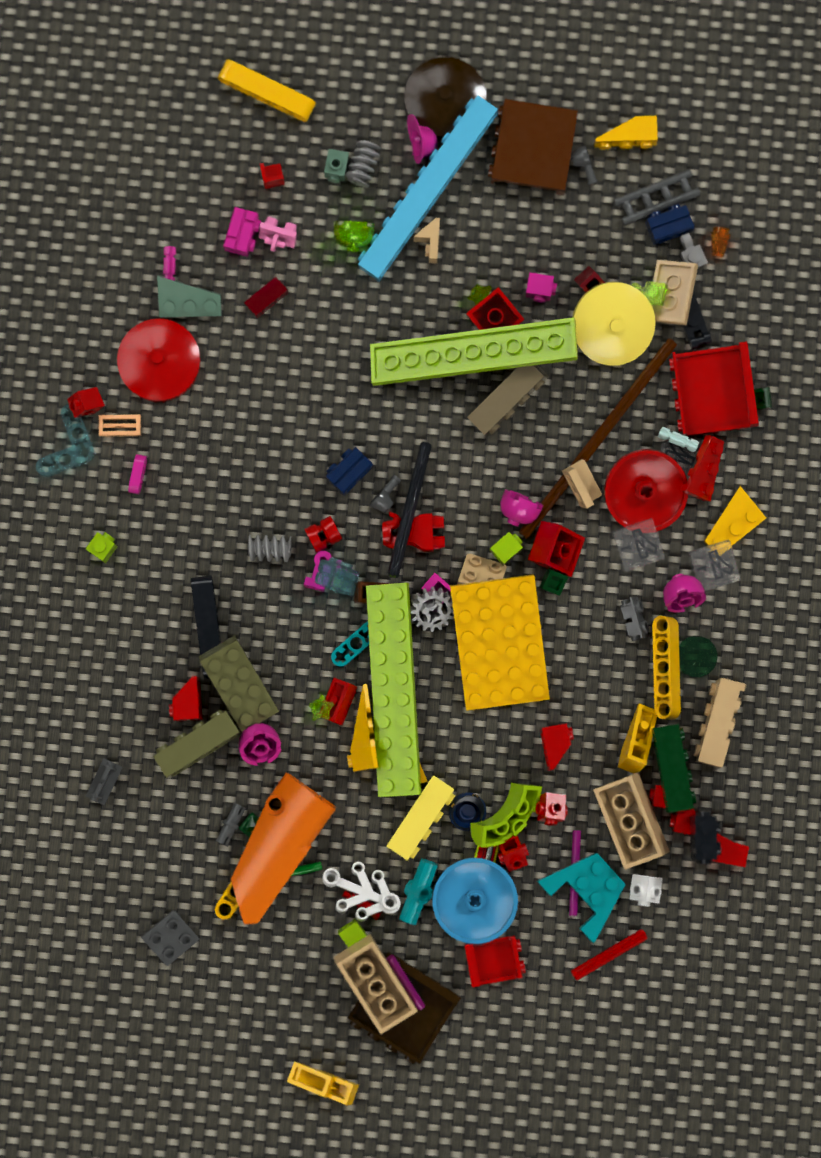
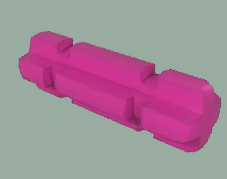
M166 246L164 247V256L166 258L163 259V275H165V278L175 281L173 275H175L176 258H174L176 256V247Z

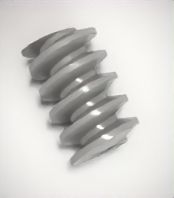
M362 140L356 144L357 148L353 152L355 156L351 158L353 164H349V171L346 172L345 176L352 184L369 188V185L364 181L372 179L367 173H374V169L370 165H377L373 157H379L380 154L375 150H381L382 148L372 142Z
M249 534L248 554L251 561H254L257 555L259 561H263L266 556L267 561L271 562L274 556L276 562H279L283 556L284 562H288L291 557V536L288 542H286L284 536L281 537L280 541H277L276 535H273L271 541H269L267 535L264 536L263 541L260 540L259 535H256L253 541Z

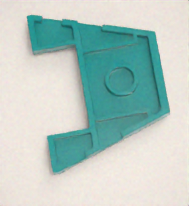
M598 853L589 855L568 867L555 871L553 874L536 881L549 896H552L565 882L574 889L594 912L579 928L592 943L599 936L626 885Z

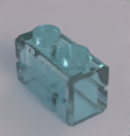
M330 557L329 561L320 560L319 572H317L314 582L334 592L352 596L355 592V583L358 581L359 573L352 569L353 565Z

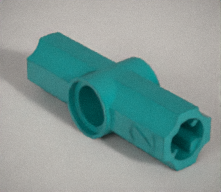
M421 858L414 879H411L406 884L404 892L407 898L399 917L401 921L416 925L423 905L432 898L433 891L430 886L438 864Z

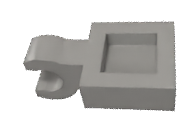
M689 233L682 235L680 241L685 251H682L680 255L683 262L696 263L698 268L707 265L708 262L700 244L694 246Z

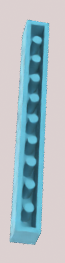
M477 95L475 99L471 98L465 107L467 111L463 116L459 115L453 124L455 128L451 133L447 132L441 141L443 145L439 150L435 149L429 158L431 160L427 167L423 166L417 175L419 178L416 183L409 185L405 192L407 195L404 200L400 199L393 209L395 212L392 217L388 216L381 226L383 229L380 234L376 233L370 241V248L360 254L358 258L359 268L380 282L498 115V109Z

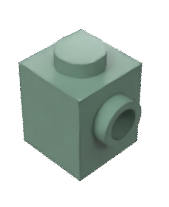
M334 149L328 150L324 176L328 178V181L333 183L345 182L350 158L349 152Z

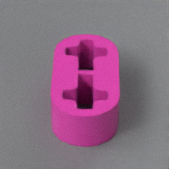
M136 454L128 493L140 494L147 465V456Z

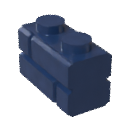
M680 204L669 207L667 212L661 213L656 211L649 214V218H647L645 223L653 245L693 232L694 224L686 205L680 207Z
M356 447L353 450L347 449L341 456L343 460L338 465L336 463L332 464L326 471L328 473L326 479L343 496L374 467L373 463Z

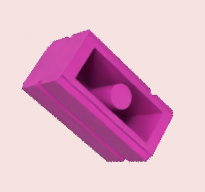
M234 207L223 245L225 251L246 257L249 256L250 251H254L256 240L253 238L255 232L259 233V227L262 220H259L258 213Z

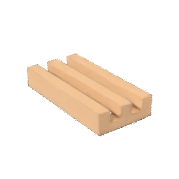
M99 415V437L141 436V415ZM103 420H136V423L103 424ZM103 428H136V431H103Z

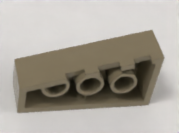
M538 365L516 368L467 418L484 435L489 433L493 435L501 427L499 424L504 419L507 421L515 413L514 410L519 405L525 404L530 399L529 395L535 390H539L549 376Z

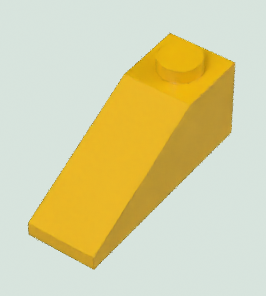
M638 704L621 750L618 768L635 774L647 765L653 738L651 729L655 728L657 720L653 708Z

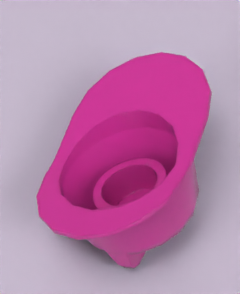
M409 114L407 128L412 144L413 157L415 162L420 164L423 158L431 156L435 149L438 150L437 138L430 128L419 126L416 117L413 114Z

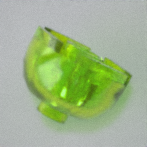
M338 221L333 223L334 238L340 246L347 247V252H359V248L367 247L373 239L375 223H371L370 227L367 226V222L344 221L341 225H338Z

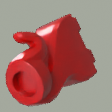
M389 512V516L393 520L382 523L383 545L394 549L397 536L392 535V530L399 527L401 517L396 513ZM432 513L415 516L407 546H414L423 552H434V550L445 548V536H433V529H444V517L432 516Z

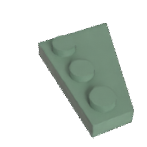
M157 275L159 317L222 316L221 294Z

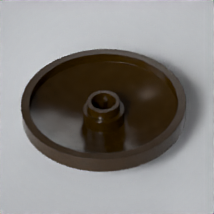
M454 57L433 58L422 63L410 75L404 93L406 112L408 116L413 114L416 117L419 126L430 128L435 133L436 138L443 139L447 132L451 133L455 128L453 124L459 115L463 116L467 111L465 107L471 98L475 99L478 95L486 100V88L479 73L467 62Z

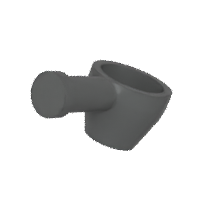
M586 145L581 146L571 154L575 167H584L588 179L587 183L592 185L597 183L598 180L595 177Z
M393 475L387 485L372 500L370 506L386 513L393 505L389 494L397 484H400L401 480L396 475Z

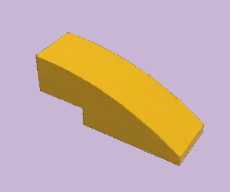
M298 1062L293 1063L287 1080L288 1083L345 1105L353 1104L359 1084Z

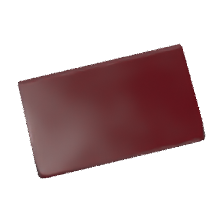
M275 277L247 299L244 304L256 318H259L289 292Z

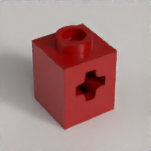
M97 387L77 391L67 399L74 418L95 414L105 406Z

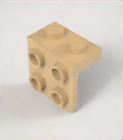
M467 554L457 585L503 579L507 567L493 560Z

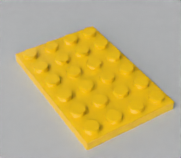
M534 574L450 585L466 711L550 700Z

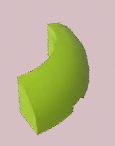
M511 783L507 799L499 811L484 821L471 823V836L474 843L479 847H492L505 843L504 841L513 835L519 834L526 827V822L532 812L535 813L542 787Z

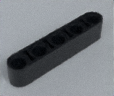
M212 575L191 578L200 655L221 644ZM202 666L204 679H210Z

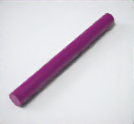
M573 830L571 865L580 860V830ZM570 886L569 915L577 916L578 894Z

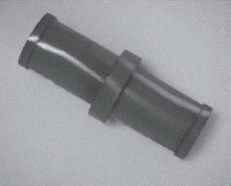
M233 803L227 819H224L222 822L224 825L216 842L228 847L235 830L239 828L238 823L246 810L245 807Z

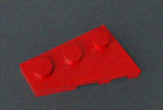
M705 436L696 455L697 462L694 468H690L687 474L689 479L686 484H682L680 491L702 501L711 502L724 441L714 436Z

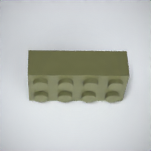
M236 636L198 656L200 663L241 732L248 726L261 723L279 712Z
M221 710L215 712L210 716L211 720L207 723L199 722L192 727L193 731L191 733H182L174 738L175 743L170 746L164 744L155 750L157 754L153 757L166 778H173L241 735V731L229 712Z

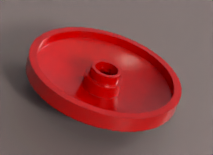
M167 319L146 320L134 326L122 339L117 354L118 371L128 389L138 397L154 402L173 400L188 391L196 381L201 364L200 351L192 334L179 323Z
M653 449L636 450L621 457L610 469L604 485L605 502L613 518L623 527L631 531L640 528L642 533L657 532L670 526L682 514L687 504L688 494L680 491L682 484L687 483V478L681 466L668 454Z

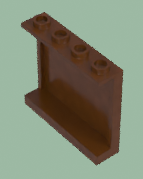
M505 99L504 105L499 106L498 117L501 118V124L496 125L494 137L498 138L497 145H493L491 157H495L494 165L490 164L488 177H492L491 184H494V181L554 190L557 195L564 196L578 110Z

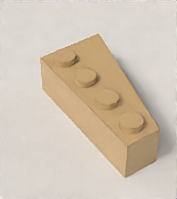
M720 678L711 684L709 695H712L710 704L707 703L704 710V715L707 718L705 724H701L699 736H702L700 745L696 744L693 755L696 757L695 762L723 768L730 743L728 736L732 734L735 726V718L733 716L737 714L741 704L739 693L745 690L746 684L725 678Z

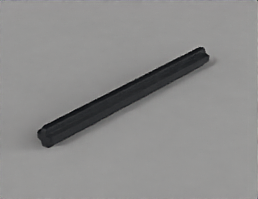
M427 442L420 443L387 572L388 576L392 578H398L431 451V444Z

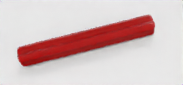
M640 929L571 970V974L575 980L583 978L647 940L646 933Z

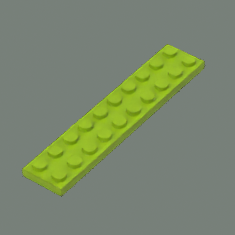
M573 317L370 344L371 383L373 386L578 360L576 320Z
M409 583L366 586L374 734L378 768H376L378 797L421 795Z

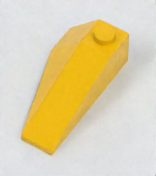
M363 684L350 750L351 755H347L348 767H353V772L378 768L367 684Z

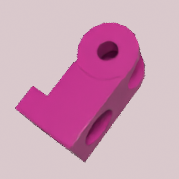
M319 551L314 557L315 568L312 578H305L304 587L325 593L333 560L329 552Z

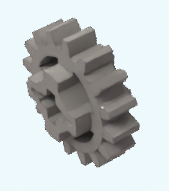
M431 587L429 592L424 588L422 595L416 593L417 600H411L413 605L410 607L412 621L415 622L417 627L421 626L423 631L427 627L430 628L431 632L434 631V627L442 630V624L448 626L447 620L454 619L452 614V598L449 592L444 593L442 588L435 591L434 587ZM419 611L422 612L423 617L419 615Z

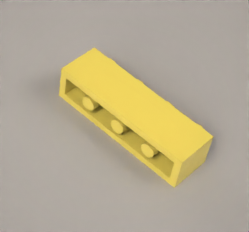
M433 775L386 847L407 861L410 857L414 859L420 850L417 845L421 839L426 841L432 832L429 827L433 821L438 823L444 814L441 809L445 804L449 806L456 796L453 794L455 789Z

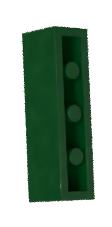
M679 724L652 728L666 813L694 809L693 804H696L695 792L691 791L689 784L693 780L691 770H687L686 767L689 757L687 749H683L682 741L685 740L683 728H679Z

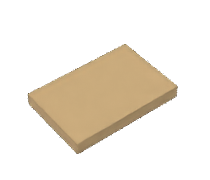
M657 260L649 299L655 314L656 323L687 325L698 269L696 263Z

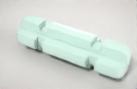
M662 427L658 434L660 439L665 441L667 439L669 440L668 442L682 448L687 447V450L695 452L699 445L697 440L692 438L690 440L687 436L675 431L670 432V429Z

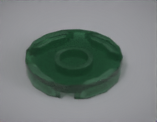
M691 636L679 644L680 670L683 674L700 678L708 675L715 668L718 653L715 645L709 639L702 636Z

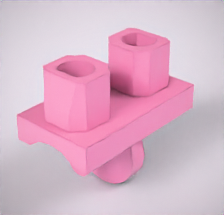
M268 217L264 223L261 222L259 239L265 240L264 243L271 245L270 251L275 252L277 247L284 249L285 246L294 249L297 237L296 224L288 222L284 228L277 227L278 220L273 217Z

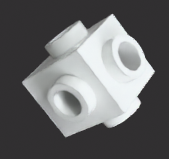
M633 874L630 900H636L638 905L650 907L651 903H659L662 878Z

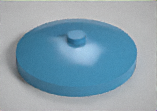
M474 857L459 860L444 870L436 882L432 903L435 917L447 934L464 943L482 944L498 938L510 927L517 912L518 895L512 878L504 868L491 860Z

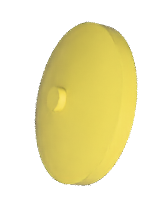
M606 282L591 288L581 297L573 312V317L576 320L578 347L587 357L603 365L617 366L635 360L647 349L654 335L655 314L651 303L641 291L626 283Z

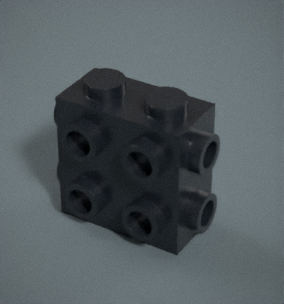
M695 812V816H690L691 859L696 860V864H712V860H717V855H721V843L717 842V833H720L721 830L720 820H717V816H711V812Z

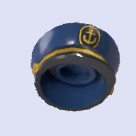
M466 792L458 795L453 799L449 808V818L452 824L457 829L463 831H471V823L484 821L486 817L484 801L473 793Z

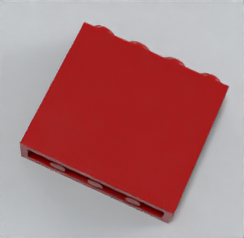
M747 341L739 342V345L679 354L672 352L673 358L669 359L670 371L675 370L676 378L672 379L673 391L678 392V399L674 400L676 412L680 411L681 419L677 420L679 432H683V435L688 437L759 427Z

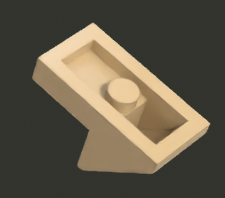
M435 218L414 236V242L430 243L426 244L425 257H429V263L437 264L440 218Z

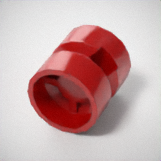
M331 516L321 520L318 526L313 524L304 529L316 553L326 549L329 543L334 545L343 540ZM321 531H323L326 537L322 540H320L317 534Z

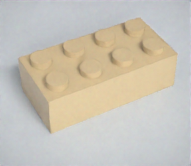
M639 772L594 789L624 869L656 859L670 852Z
M371 934L334 956L336 965L380 1034L418 1012L412 999Z

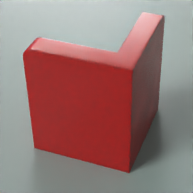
M259 163L265 189L285 185L281 163L265 167L264 163Z

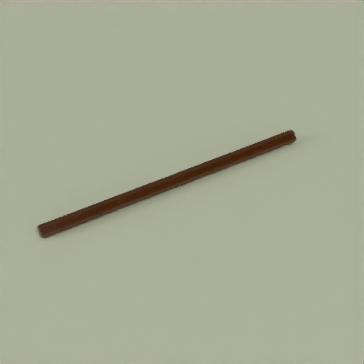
M670 338L667 339L571 465L581 459L587 463L676 348L677 344ZM564 475L561 476L541 502L543 508L538 518L530 524H524L520 529L519 534L526 539L529 538L569 486Z

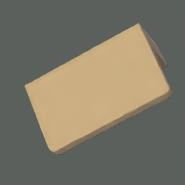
M581 459L562 470L580 507L589 508L594 505L593 501L602 496L585 460Z

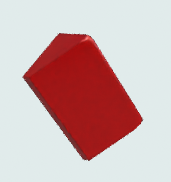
M333 678L318 717L342 726L356 693L357 686Z

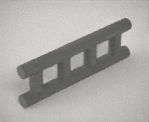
M688 169L614 199L615 206L623 205L627 214L626 217L621 218L623 225H628L648 217L653 212L663 211L673 205L700 196L699 188L692 190L687 180L693 177L691 170ZM680 182L684 193L672 197L668 186ZM661 190L665 201L653 205L649 194ZM642 197L646 209L635 213L630 202Z

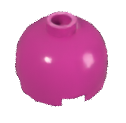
M507 489L504 490L500 502V509L503 515L508 518L507 522L519 527L520 523L530 524L534 522L543 508V504L537 501L534 503L529 497Z
M674 575L663 591L664 603L669 612H685V607L694 605V608H696L706 600L702 583L690 575Z
M256 723L250 725L239 737V751L242 759L248 764L258 766L257 763L265 761L271 763L281 752V741L278 733L267 724Z

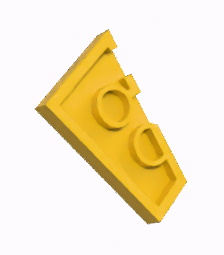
M739 486L704 540L710 550H717L719 556L766 519L765 515L741 486Z

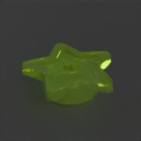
M476 284L467 298L474 301L476 306L489 295L492 287L491 285L484 287Z
M323 694L320 695L319 699L309 704L313 713L312 720L314 721L321 717L326 720L330 719L329 711L334 706V703L327 702Z

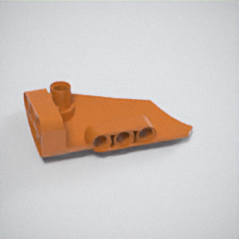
M287 772L268 797L231 878L244 924H257L311 848L315 838L336 810V806ZM271 799H279L281 807L273 809L270 806Z

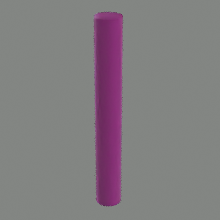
M390 955L386 959L417 1009L422 1010L425 1007L424 1002L394 955Z

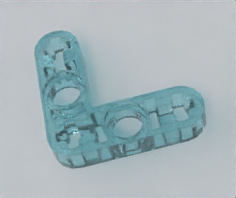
M69 404L62 408L61 417L72 447L47 455L37 461L36 470L44 477H50L90 462L95 456V450L83 418H74L76 422L80 420V423L73 424L69 416H65L70 409ZM75 428L83 429L84 434L80 439H75L72 436ZM84 442L85 448L90 450L88 457L85 458L83 455H80L82 448L80 444L76 446V443ZM64 454H68L71 457V462L68 465L60 463V457ZM55 458L59 466L58 469L53 465L48 468V472L41 470L44 462L48 465L54 463L52 459Z

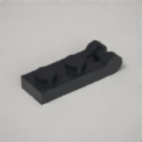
M694 290L687 325H683L692 350L698 348L699 345L712 343ZM700 331L701 336L695 338L694 333Z

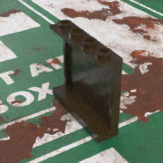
M388 951L385 958L387 959V957L394 954ZM394 955L424 1002L425 1007L422 1010L417 1009L418 1012L380 1034L358 1000L348 1016V1019L351 1020L349 1024L358 1030H361V1028L369 1032L368 1036L377 1042L380 1039L386 1042L387 1045L385 1047L392 1052L397 1053V1051L405 1054L404 1059L413 1065L416 1062L421 1064L449 1015L461 999V996Z

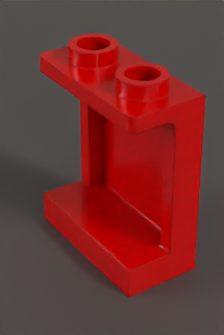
M515 935L496 938L482 944H464L472 988L512 979H522V973H526L524 960L519 961L518 952H522L520 939H515Z

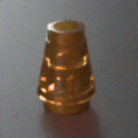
M713 227V232H711L712 257L724 258L731 236L729 228Z

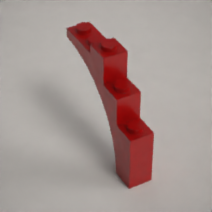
M654 785V789L650 788L648 795L651 805L666 809L662 786ZM688 809L677 811L675 815L671 814L669 827H672L671 832L690 835V816H695V810ZM717 833V842L721 843V855H717V860L712 861L746 867L749 846L733 842Z

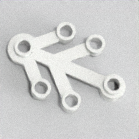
M355 862L351 869L352 873L358 877L361 886L340 878L339 872L334 868L325 870L322 881L326 886H338L357 894L346 900H338L336 903L337 912L345 913L348 908L369 900L377 904L368 908L360 907L357 909L355 917L360 922L366 921L368 916L381 911L386 914H394L399 910L400 899L396 894L389 892L384 880V873L381 870H375L371 875V881L378 885L381 895L373 892L362 862ZM360 866L362 871L357 872L354 867ZM379 874L381 879L376 880L374 875ZM332 876L334 881L329 882L327 877ZM391 901L393 903V906L388 907L386 905V902ZM340 903L345 904V905H346V908H345V909L339 908V904H340ZM364 912L366 916L362 918L358 913Z

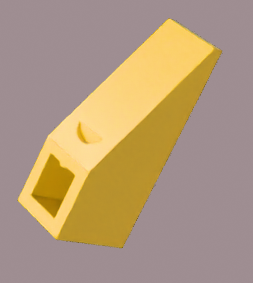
M636 116L597 137L594 147H599L601 150H608L612 147L630 149L632 146H640L643 149L656 146L658 141L657 116Z

